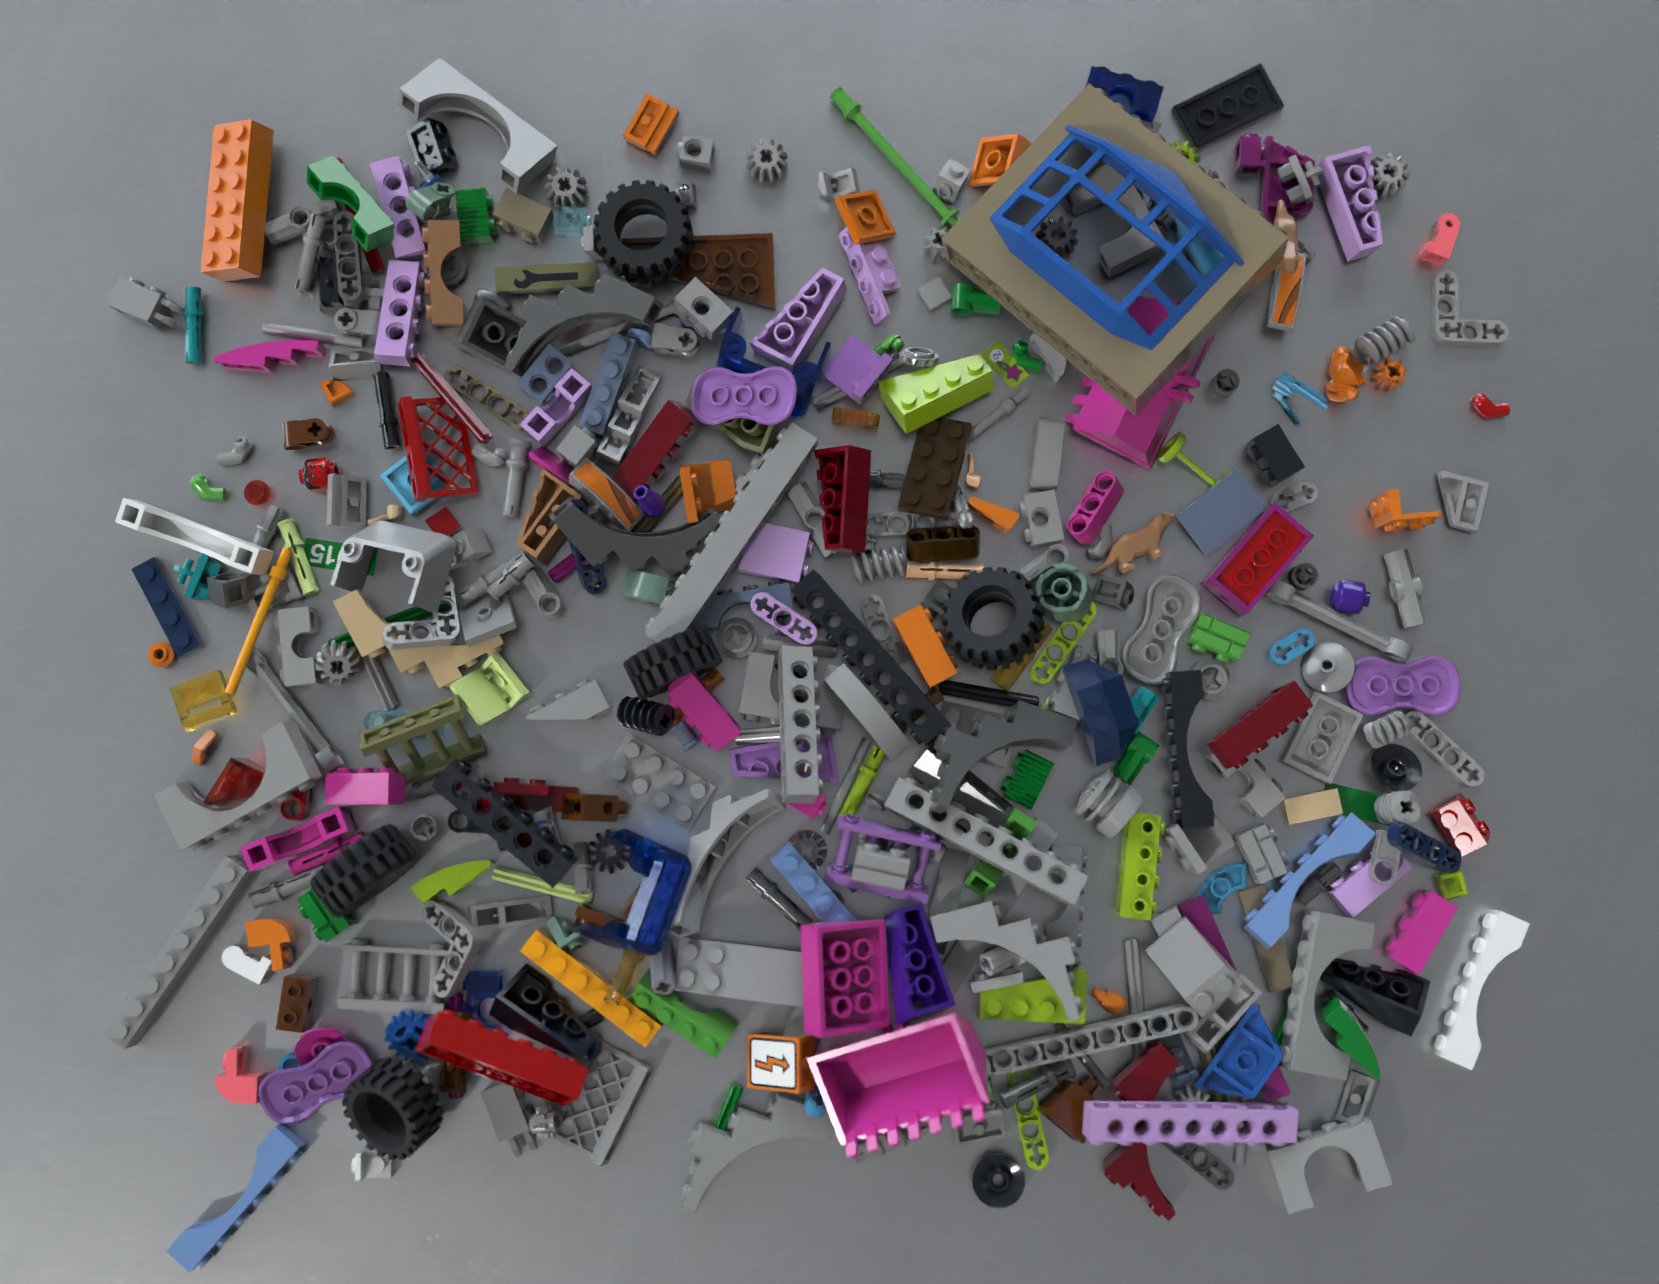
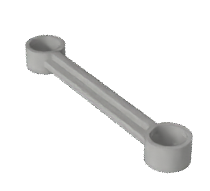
M1276 580L1267 592V596L1285 605H1291L1381 650L1384 655L1396 661L1406 663L1413 650L1410 644L1397 638L1388 637L1297 592L1296 588L1283 581Z
M254 646L246 667L256 675L289 720L296 722L303 738L316 753L315 757L328 773H334L337 771V768L345 764L342 757L325 741L269 668L263 654Z

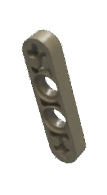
M459 365L451 366L446 370L445 380L456 392L514 430L524 431L520 425L521 422L516 425V420L509 415L510 410H512L518 416H521L523 413L525 419L530 413L524 407ZM461 372L460 376L468 382L467 386L465 387L459 381L453 383L452 375H459ZM481 385L485 389L484 395L480 398H475L471 394L473 387ZM497 399H503L506 403L505 408L500 412L492 409V404Z

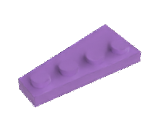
M820 733L817 754H821L822 762L821 769L818 770V779H822L825 782L840 783L832 735ZM780 742L761 743L729 749L733 775L781 778ZM796 745L798 751L807 752L804 746ZM796 770L800 777H808L805 771Z

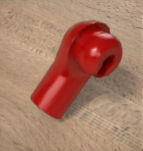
M1482 393L1475 395L1472 399L1473 407L1484 418L1489 419L1510 414L1508 403L1495 405Z

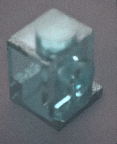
M554 205L553 231L556 237L581 239L584 236V227L592 225L591 215L587 214L585 208ZM568 219H576L572 223L568 222Z

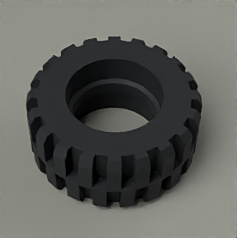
M634 180L630 186L626 187L625 183L617 186L619 191L616 193L610 191L606 195L607 202L599 204L597 208L599 215L596 214L594 216L593 222L595 225L593 230L594 238L608 268H612L613 273L618 277L625 276L626 281L634 283L636 279H639L641 284H649V280L652 279L659 283L663 281L662 277L668 275L669 278L676 274L675 268L677 266L682 268L686 263L685 256H690L692 251L693 227L685 203L681 202L680 196L675 191L670 193L668 186L661 183L657 187L652 180H646V184H640L639 180ZM649 214L657 216L666 222L667 233L664 239L652 249L636 251L627 248L621 242L620 236L624 226L634 217Z
M985 567L983 572L977 573L976 570L970 572V577L967 579L962 577L956 582L958 587L956 589L952 587L947 594L949 600H945L942 609L945 613L941 615L942 624L945 627L944 632L950 644L966 663L971 662L973 667L982 669L983 665H985L988 671H996L997 666H1002L1004 670L1011 668L1010 664L1015 661L1017 664H1020L1024 661L1023 656L1026 653L1031 655L1035 651L1033 644L1040 643L1042 639L1040 631H1043L1045 627L1043 608L1035 589L1032 588L1031 583L1026 578H1021L1019 573L1014 570L1008 573L1007 569L1003 567H997V571H993L991 567ZM993 602H1005L1016 608L1014 621L1002 633L993 636H982L972 632V619L983 606Z
M392 824L383 825L379 829L377 828L361 837L358 841L338 853L332 860L328 861L311 878V888L331 916L341 918L360 908L398 881L400 877L404 876L416 864L417 853L396 826Z

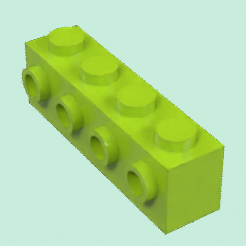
M1134 813L1124 825L1116 916L1151 921V915L1156 913L1157 902L1156 899H1153L1154 889H1157L1159 885V874L1156 873V865L1160 863L1162 857V848L1158 847L1159 837H1163L1165 827L1159 815Z

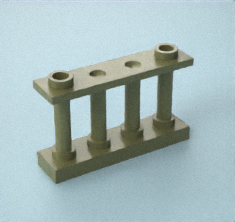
M458 694L359 733L360 750L366 757L376 753L385 768H395V773H405V785L443 771L450 762L457 758L468 761L485 754L481 735L470 738L460 719L464 718V713ZM450 724L460 742L445 747L435 729ZM426 734L436 752L421 757L411 739ZM401 743L411 762L397 767L386 748Z

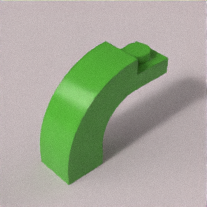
M1014 808L1000 826L1012 831V837L1022 841L1023 838L1026 839L1033 831L1037 822ZM991 837L986 846L993 844V837ZM1011 845L1005 846L1002 849L1003 855L1009 859L1017 851ZM978 858L963 884L986 898L996 886L1003 871Z

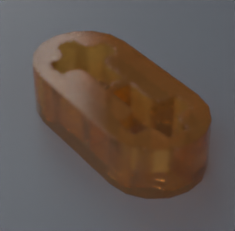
M833 408L831 422L842 426L877 430L879 428L880 415L854 409Z

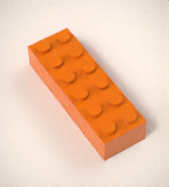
M253 119L214 125L201 273L221 281L261 277L274 130Z

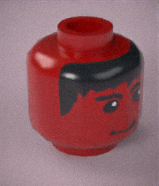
M325 457L308 459L304 462L303 469H299L300 483L305 484L310 492L325 491L328 488V474L335 473L339 475L338 466Z

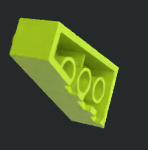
M1079 968L1072 971L1076 984L1071 986L1074 997L1079 996L1083 1009L1082 1012H1079L1080 1019L1068 1020L1060 998L1044 976L1025 979L1024 983L978 992L977 1017L983 1020L1085 1024L1087 970Z

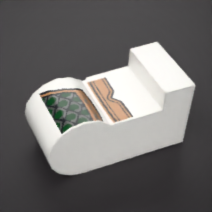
M245 945L230 946L222 954V962L227 968L258 985L267 983L273 972L271 955L260 958L252 954Z

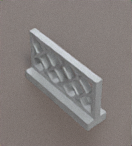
M602 1041V1049L608 1051L611 1063L598 1066L597 1059L586 1060L583 1065L589 1068L587 1074L595 1071L599 1087L588 1091L585 1082L583 1084L580 1096L583 1095L587 1111L575 1115L573 1102L563 1106L560 1112L562 1123L568 1120L572 1121L575 1135L566 1137L556 1131L554 1138L592 1159L591 1162L600 1167L608 1164L655 1068L648 1063H643ZM615 1056L621 1059L616 1061ZM626 1061L634 1065L630 1076L621 1079L617 1064ZM612 1066L617 1081L604 1085L600 1069ZM618 1084L621 1095L617 1101L609 1103L605 1088ZM601 1090L605 1105L592 1109L588 1093ZM606 1108L609 1119L606 1125L597 1127L593 1112ZM569 1111L570 1117L565 1118ZM589 1114L593 1129L580 1133L576 1117ZM594 1132L597 1144L593 1151L584 1147L581 1136ZM577 1138L578 1143L571 1139Z

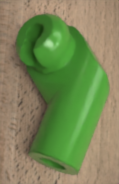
M893 334L879 343L873 351L880 356L884 353L888 354L892 349L895 352H899L903 349L905 343L899 335Z
M203 474L193 475L190 480V487L202 500H226V488H211L206 483L207 480Z

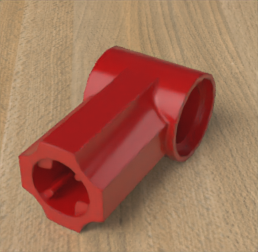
M310 789L303 792L297 790L292 793V799L281 803L280 812L286 819L303 821L307 819L311 811L309 804ZM298 802L300 812L293 816L291 807L294 803Z

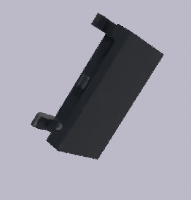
M330 253L329 259L317 255L320 297L318 304L320 311H338L344 308V302L338 292L336 254Z

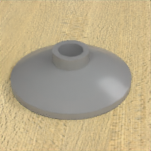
M1323 642L1313 646L1306 652L1302 660L1301 670L1306 683L1311 688L1323 693H1333L1345 688L1350 683L1354 675L1355 664L1352 655L1345 647L1333 642ZM1324 662H1331L1333 664L1332 668L1325 670L1322 667Z

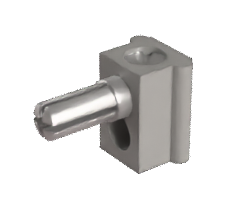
M692 180L677 181L676 193L680 196L681 202L685 203L687 210L697 209L695 184L692 183Z

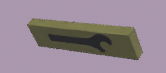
M596 262L494 267L497 295L562 291L566 284L579 290L594 289L597 282Z

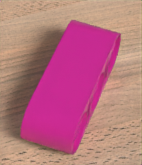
M1102 471L1095 477L1067 523L1069 532L1081 545H1089L1095 541L1124 493L1122 484L1111 471Z

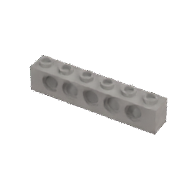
M781 646L777 655L782 803L814 804L818 796L822 794L823 789L822 779H818V770L821 769L822 759L821 754H817V745L820 743V729H816V720L819 718V705L815 704V696L818 694V681L814 680V672L817 669V657L813 656V647ZM793 672L802 674L804 678L795 677ZM794 696H799L803 698L805 702H797L794 699ZM795 721H802L806 727L797 726ZM796 745L804 746L807 752L798 751ZM796 770L805 771L808 777H800Z

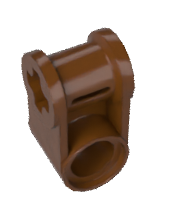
M318 418L281 423L285 450H301L307 447L326 445L334 438L335 432L333 427Z

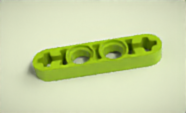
M1093 601L1088 609V612L1091 613L1090 616L1085 615L1080 620L1081 623H1084L1083 627L1075 620L1060 624L1029 670V677L1033 683L1044 685L1056 674L1094 619L1097 608ZM1071 624L1076 627V637L1069 639L1064 636L1063 628L1065 625ZM1053 645L1059 646L1063 651L1062 657L1058 660L1052 659L1049 656V648ZM1042 657L1049 663L1056 665L1054 669L1051 665L1048 666L1045 671L1047 678H1036L1037 672L1035 669H1041L1046 663L1041 661Z
M1026 1068L1009 1072V1088L1018 1084L1017 1081H1013V1078L1017 1076L1016 1072L1021 1071L1023 1075H1027V1078L1023 1079L1025 1081L1032 1077L1030 1071ZM1034 1094L1029 1097L1033 1101V1106L1029 1111H1021L1018 1103L1013 1105L1026 1163L1034 1170H1041L1048 1165L1049 1152L1041 1115L1036 1110L1038 1108L1037 1097ZM1029 1123H1034L1038 1126V1134L1033 1138H1029L1024 1134V1128ZM1041 1140L1042 1144H1036L1038 1152L1044 1154V1157L1040 1158V1163H1035L1033 1159H1030V1157L1034 1156L1033 1147L1031 1145L1027 1147L1026 1143L1034 1144Z

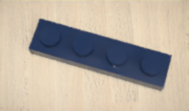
M153 557L132 568L133 574L177 657L182 659L204 647L159 559Z

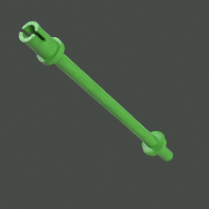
M841 86L836 88L831 93L830 99L844 112L843 116L847 120L853 119L943 217L941 225L944 227L950 224L953 227L959 221L956 216L960 211L957 208L951 211L861 113L859 102H854Z

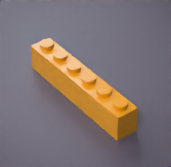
M542 928L535 930L520 950L521 953L643 1047H647L662 1027V1022L628 1000L630 996L579 956L572 951L559 948L555 938Z

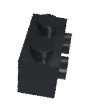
M1279 424L1251 439L1246 444L1248 455L1254 462L1257 461L1262 469L1260 473L1263 479L1270 483L1272 487L1305 468Z

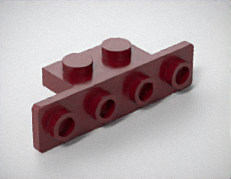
M504 777L503 783L492 782L494 784L493 788L499 793H504L511 797L514 805L520 810L539 811L551 806L553 812H562L563 793H579L577 787L545 785L546 780L530 779V784H519L520 778ZM483 798V807L491 808L490 801L486 798Z

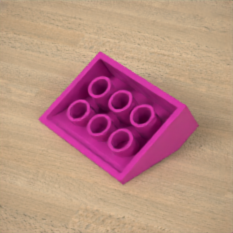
M885 920L838 921L800 925L804 1033L822 1038L889 1027Z

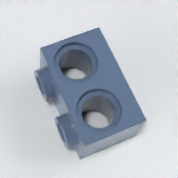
M548 344L517 382V386L540 404L544 401L550 402L555 395L556 389L554 386L570 370L573 362L551 344ZM551 360H558L562 364V370L557 373L551 372L548 368V363ZM537 379L543 380L547 385L546 390L536 392L532 388L533 381Z

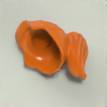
M1337 347L1333 350L1330 357L1329 375L1332 380L1328 382L1325 388L1327 397L1331 401L1336 402L1357 399L1360 393L1357 387L1366 384V380L1362 375L1364 366L1354 359L1353 354L1348 348Z

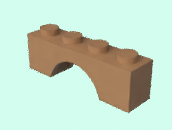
M428 220L426 227H422V242L427 243L428 253H423V267L428 268L429 279H424L425 294L430 296V304L425 305L426 320H431V326H462L464 324L463 298L451 293L444 285L441 277L443 260L450 253L460 248L459 221Z

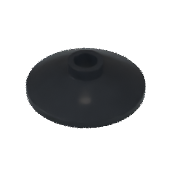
M1386 744L1377 748L1371 756L1370 770L1378 783L1387 789L1408 791L1414 788L1421 780L1422 766L1420 760L1411 750L1404 746Z
M996 1153L988 1155L979 1161L973 1171L972 1185L976 1196L985 1205L993 1208H1005L1013 1205L1021 1197L1025 1188V1175L1020 1164L1014 1158L1006 1154ZM996 1174L1002 1176L1000 1183L993 1182V1177Z

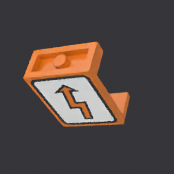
M766 1031L747 1034V1088L791 1093L815 1090L814 1075L807 1058L814 1056V1035L787 1037L767 1035Z

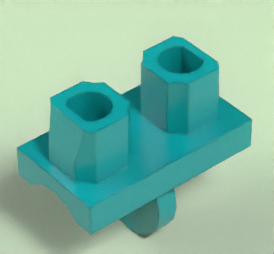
M201 553L194 572L190 571L194 561L187 558L183 567L175 565L173 570L180 572L177 579L178 583L185 584L188 575L191 576L184 593L185 597L207 600L209 597L208 585L199 582L202 573L210 576L218 575L222 565L209 559L210 556Z

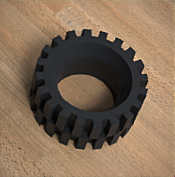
M699 625L686 629L683 632H678L669 638H664L660 642L648 646V648L637 652L636 655L625 660L623 665L639 700H644L667 692L668 685L687 674L696 672L698 676H701L703 673L709 672L712 668L722 663L723 660L707 626Z
M385 1057L383 1060L380 1058L347 1086L343 1092L345 1097L342 1099V1105L347 1108L343 1112L345 1118L351 1119L348 1123L351 1130L356 1129L358 1131L356 1137L360 1141L364 1139L367 1142L366 1147L372 1151L376 1148L377 1155L381 1157L388 1154L389 1160H395L397 1157L399 1160H405L413 1155L438 1131L439 1125L443 1121V1117L439 1116L443 1112V1108L441 1105H437V1102L440 1100L438 1093H432L431 1089L434 1086L430 1081L426 1083L422 1079L425 1075L421 1071L415 1073L413 1071L414 1066L410 1063L404 1066L402 1059L396 1058L392 1061L391 1057Z

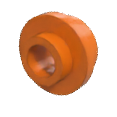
M165 642L153 644L148 651L150 663L159 668L169 666L175 658L172 646ZM163 650V658L158 659L157 653Z

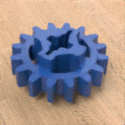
M410 1009L408 1015L404 1011H400L398 1017L394 1015L385 1030L386 1036L384 1040L385 1042H390L388 1049H395L396 1057L401 1054L404 1055V1061L413 1058L415 1063H418L421 1057L428 1061L430 1056L417 1052L415 1049L426 1021L433 1015L426 1018L424 1017V1011L421 1010L418 1015L415 1014L413 1009Z

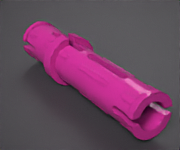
M360 831L344 839L337 838L333 840L332 844L289 860V869L295 876L324 864L348 847H344L345 845L355 843L365 834L363 831ZM324 854V856H322V857H319V858H317V859H315V860H312V861H310V862H307V861H309V860H311V859H314V858H316V857L321 856V855Z

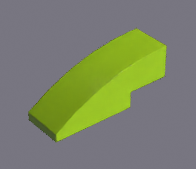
M488 859L456 864L423 878L410 888L422 904L433 900L444 890L449 896H453L493 867L496 861Z

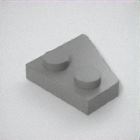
M1443 470L1439 471L1437 477L1449 526L1473 533L1477 532L1489 482Z

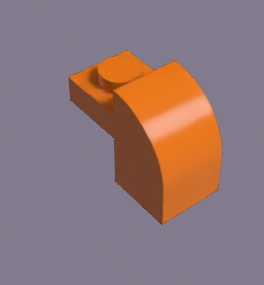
M275 917L246 921L248 948L269 945L272 971L290 968L293 961V951L288 946V942L298 940L293 926L289 922Z

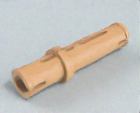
M935 561L929 563L906 562V578H928L929 581H934L935 578L961 579L963 577L967 579L970 577V572L974 570L977 573L983 572L984 567L983 564L935 563Z

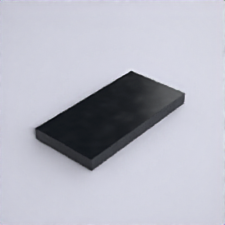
M1260 63L1174 105L1172 111L1192 148L1197 147L1198 151L1283 109L1284 104Z

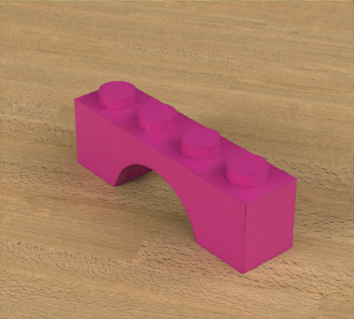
M336 807L315 816L299 826L261 838L240 848L249 872L260 871L356 831L348 807Z

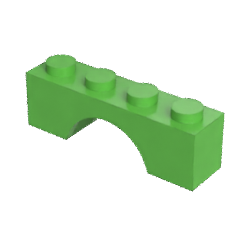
M650 967L628 998L632 1003L715 1059L738 1025V1023L717 1009L703 1013L686 1007L677 998L674 990H672V993L664 996L654 993L651 988Z

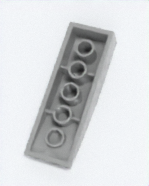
M689 937L680 938L675 974L676 987L673 989L674 991L803 1007L801 952Z

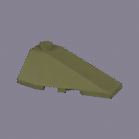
M692 388L686 400V403L689 406H691ZM790 415L786 420L774 425L760 424L748 418H734L714 426L742 448L765 454L770 447L773 448L779 442L777 436L784 426L788 428L792 416Z

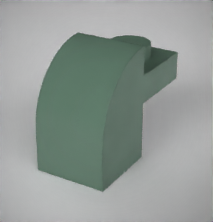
M627 570L621 595L641 602L661 605L667 595L672 596L677 589L674 586L676 582L651 573Z

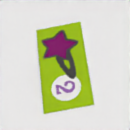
M998 340L981 354L1012 390L1029 376L1022 367L1017 365L1013 356Z

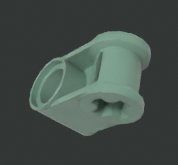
M436 182L433 185L413 190L407 196L405 204L410 211L427 222L428 220L450 215V200L454 196L455 190L447 183Z

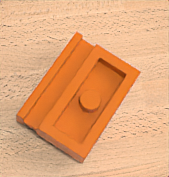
M647 93L623 134L624 140L644 150H648L656 156L679 115V109H674L669 104Z

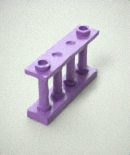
M853 814L838 815L836 828L843 829L836 863H833V865L827 863L824 882L927 905L929 886L923 883L930 850L940 851L941 838L929 831L918 833L860 820L858 816ZM854 832L869 835L867 843L878 845L879 837L894 840L893 848L904 850L905 843L921 846L913 880L906 881L903 892L851 880L852 869L848 868L846 863Z

